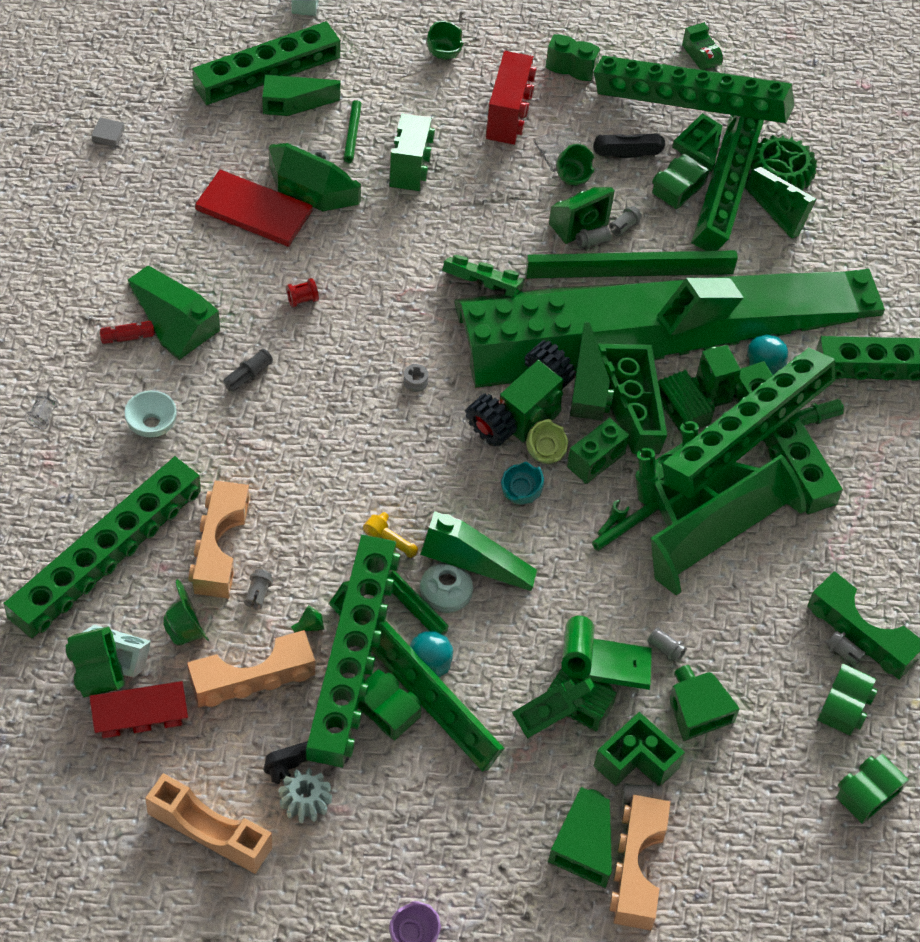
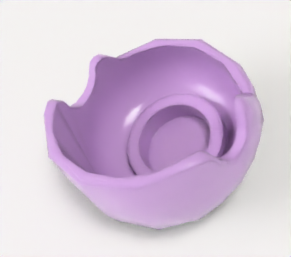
M413 901L398 909L393 914L389 925L392 942H436L441 930L437 912L430 905L418 901Z

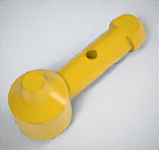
M382 512L380 515H371L363 525V530L368 536L396 541V548L404 552L409 558L417 555L418 547L414 543L406 541L388 529L387 520L389 515L386 512Z

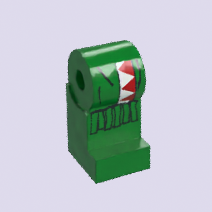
M705 22L686 27L682 46L700 70L717 67L723 63L722 51L718 45H715V42L708 34L709 27Z

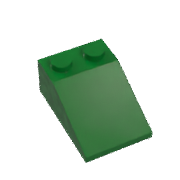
M584 322L569 416L602 421L604 413L610 412L614 390L609 389L610 380L591 324Z

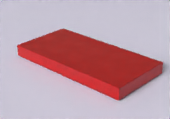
M220 169L195 203V210L289 247L312 213L313 205Z

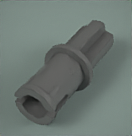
M260 349L249 360L240 362V367L224 378L223 383L226 388L234 392L250 379H256L260 371L273 363L271 354L266 349Z

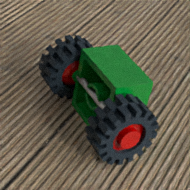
M544 340L540 342L524 357V360H526L524 362L525 366L529 368L500 394V404L496 397L493 399L492 395H487L486 393H483L465 410V416L470 420L468 423L474 427L475 433L478 432L482 440L486 439L488 444L492 443L495 447L501 446L512 435L524 443L528 432L537 422L546 419L554 420L562 410V389L576 375L574 365L569 363L571 360L569 357L566 358L564 356L565 352L563 350L559 351L558 346L555 344L552 346L550 341L546 342Z

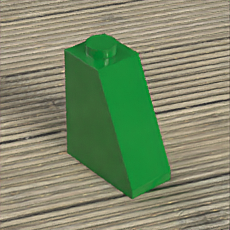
M686 278L658 313L657 317L670 336L677 335L730 316L744 297L730 278Z
M581 787L551 848L548 862L605 889L612 872L610 799L605 798L597 790H587Z

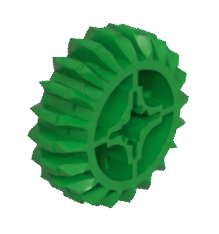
M783 134L780 138L772 135L769 139L763 138L761 142L757 143L749 171L751 175L753 169L762 167L803 191L804 188H808L811 185L812 180L815 178L817 160L814 157L815 153L810 152V146H803L802 140L796 142L793 140V136L787 139Z

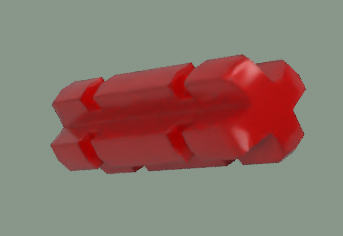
M152 321L141 322V325H137V323L115 326V329L104 327L100 329L99 333L102 344L113 343V340L116 339L117 342L139 339V336H143V338L153 337L154 327Z

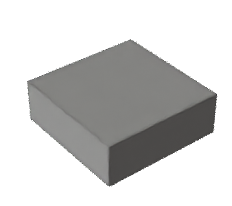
M100 117L91 135L92 142L117 147L125 130L124 123Z

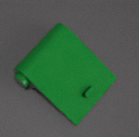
M574 616L567 621L561 661L564 673L578 679L585 680L590 677L592 681L650 690L652 648L594 639V624L585 616Z

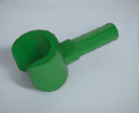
M620 500L614 501L610 517L597 532L598 535L601 536L616 522L620 523L626 519L629 506L621 511L617 509Z

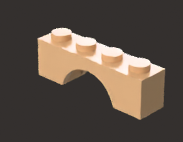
M215 480L213 490L207 491L205 508H208L207 515H202L200 532L203 533L202 539L196 540L194 557H197L196 565L191 564L188 581L193 582L194 594L229 599L234 577V561L232 557L221 551L217 542L227 530L245 525L250 501L249 485Z
M305 630L275 638V645L271 655L264 662L254 667L238 668L225 663L217 654L187 662L188 676L198 708L203 706L213 707L219 705L222 701L235 697L245 698L253 692L264 689L274 690L282 684L292 681L302 682L315 675V659Z
M164 773L145 798L148 815L254 874L257 873L272 850L271 832L246 818L233 820L216 813L202 803L190 787Z
M633 795L630 806L624 805L622 824H627L626 834H620L618 852L623 853L622 863H616L613 879L614 882H619L618 893L612 892L609 911L615 912L613 924L652 930L656 919L659 888L651 884L642 874L638 864V855L651 845L663 843L668 826L671 801Z

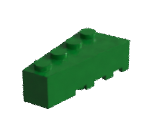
M598 344L610 380L609 389L614 390L611 408L620 427L630 435L628 445L632 454H637L638 451L642 454L641 449L651 448L655 451V454H660L668 435L652 345Z

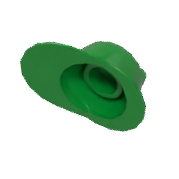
M177 579L176 586L180 598L167 609L164 615L163 625L167 634L177 646L190 643L202 637L209 641V638L200 626L188 593Z

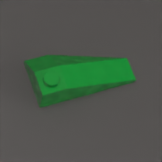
M146 266L128 279V284L138 303L143 307L148 321H152L160 344L178 360H181L220 331L219 310L200 294L150 266Z
M434 511L420 555L532 591L537 569L464 521L456 519L451 515Z

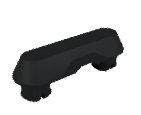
M656 133L598 135L593 144V149L599 156H615L620 158L657 155L665 148L663 136Z
M308 741L273 751L266 755L263 770L271 776L273 783L280 784V779L284 782L286 776H291L288 771L289 769L298 767L302 762L307 761L306 746ZM346 757L345 763L348 762L349 757Z

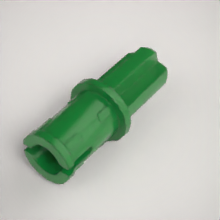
M836 399L819 405L812 403L810 407L801 409L796 414L803 425L812 423L818 425L821 424L822 420L842 415L844 413V406L841 400Z

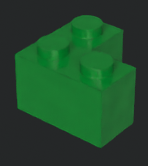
M638 712L597 750L593 766L615 786L625 779L636 767L652 782H655L657 786H662L680 769L685 752L643 714Z

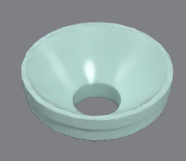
M160 391L140 392L133 396L125 407V419L128 427L134 433L143 437L161 436L167 433L176 421L177 411L174 401L170 396ZM150 417L157 418L160 421L156 427L144 425V421Z
M438 563L428 568L422 576L420 595L433 610L443 613L459 611L472 598L473 583L470 574L465 569L447 563ZM443 574H451L455 577L456 582L452 585H444L439 581V577Z

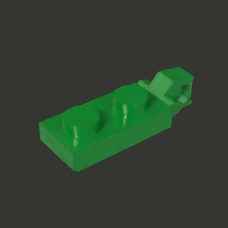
M590 677L577 685H574L570 679L514 710L512 714L528 739L578 710L585 703L582 696L596 687Z

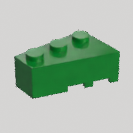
M401 113L397 128L398 134L394 139L395 148L391 150L389 187L420 191L421 182L427 181L428 166H425V162L430 163L432 147H428L429 143L433 144L435 138V129L431 128V117Z

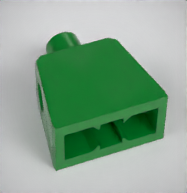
M684 665L674 672L679 683L675 684L672 688L670 703L683 741L735 723L740 708L713 673L707 672L695 676L690 665Z

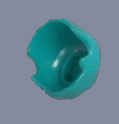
M763 335L756 337L748 345L747 357H749V366L764 361L772 375H774L779 369L787 365L788 349L786 344L776 336Z
M526 461L509 467L503 473L501 479V488L504 496L511 502L519 505L533 503L541 496L544 488V476L541 468L534 467Z
M428 631L419 633L413 638L410 647L438 677L448 673L453 659V646L448 638L440 633Z

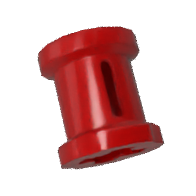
M313 278L308 279L305 283L293 286L292 284L286 285V294L292 308L296 307L299 303L311 300L313 302L319 301L318 289Z

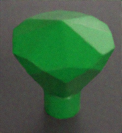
M308 605L299 622L291 626L293 632L324 630L322 614Z

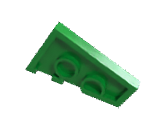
M762 167L753 169L745 187L791 239L800 235L817 200Z
M453 255V257H449L444 261L442 271L467 281L477 282L480 279L483 281L484 287L491 290L504 288L506 289L505 295L512 298L523 289L525 279L519 277V273L515 271L504 270V272L493 270L494 266L491 264L479 262L476 265L468 262V258L460 255Z

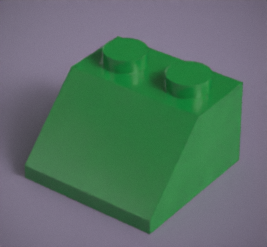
M593 187L585 192L581 191L567 200L555 203L551 206L549 225L565 244L576 240V234L581 229L588 231L609 225L615 190L612 187Z

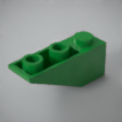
M265 75L262 95L263 114L290 116L340 101L341 80Z

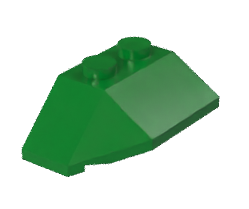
M289 143L271 144L268 147L269 167L278 192L313 205V208L322 212L355 206L361 202V184L356 180H352L346 172L334 163Z

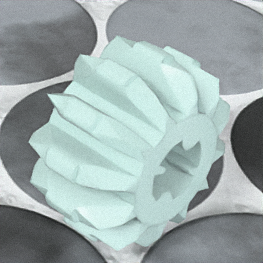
M308 768L306 774L302 775L296 769L294 771V778L288 776L284 778V786L279 788V796L282 798L280 800V807L287 809L289 819L298 815L299 822L302 823L305 817L309 816L315 822L317 820V813L326 814V805L332 802V795L329 793L331 785L329 782H323L324 776L322 773L312 776V770Z

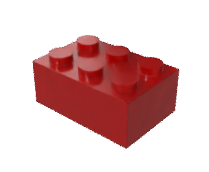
M504 50L489 102L486 139L515 145L517 136H522L525 121L522 118H527L530 106L527 100H532L535 85L530 84L534 82L537 67H533L534 56Z

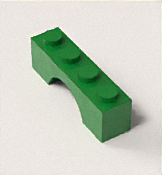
M834 571L813 591L807 607L811 609L816 617L823 619L831 625L835 631L841 634L844 632L848 640L866 652V656H870L880 664L886 673L892 674L900 680L920 659V638L905 626L895 629H882L866 622L860 616L855 606L857 588Z

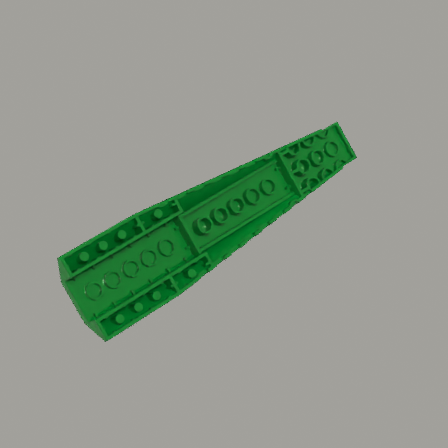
M870 269L713 277L730 278L743 295V300L730 316L671 336L657 315L684 280L555 287L521 291L514 298L504 293L454 300L459 323H464L471 351L470 369L475 388L512 384L529 368L524 363L526 361L524 360L526 354L544 340L546 342L550 341L552 346L554 344L557 345L559 351L563 350L565 352L564 356L566 358L569 357L571 360L569 363L574 365V371L576 372L584 322L591 324L597 345H652L655 361L664 359L665 355L678 353L680 356L689 354L690 350L703 348L705 351L710 347L726 343L729 346L736 345L741 340L755 339L763 335L775 334L782 336L791 334L792 330L797 329L808 331L853 322L860 318L883 316L885 308Z

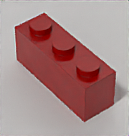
M183 681L89 696L95 734H102V739L121 736L120 730L133 728V734L152 731L151 725L164 723V729L183 726L182 720L188 719Z

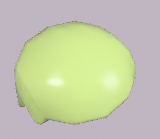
M550 419L537 422L527 434V451L532 458L543 464H553L561 460L568 448V438L564 428L553 423Z

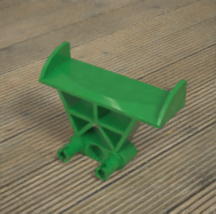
M687 421L685 425L681 424L682 443L659 458L655 459V451L651 448L641 449L642 455L638 451L639 470L635 475L638 500L643 504L657 502L667 528L650 538L655 580L677 596L682 592L678 574L786 504L800 514L805 512L806 503L800 482L783 455H779L760 468L735 462L690 499L664 485L663 462L698 435L699 426L696 422Z

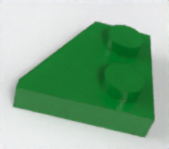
M702 113L673 141L672 148L688 155L712 172L716 162L723 125Z

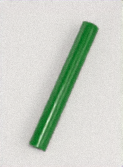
M358 100L352 101L343 158L346 163H351L354 160L362 103Z
M657 502L646 504L592 541L594 549L600 551L659 510Z

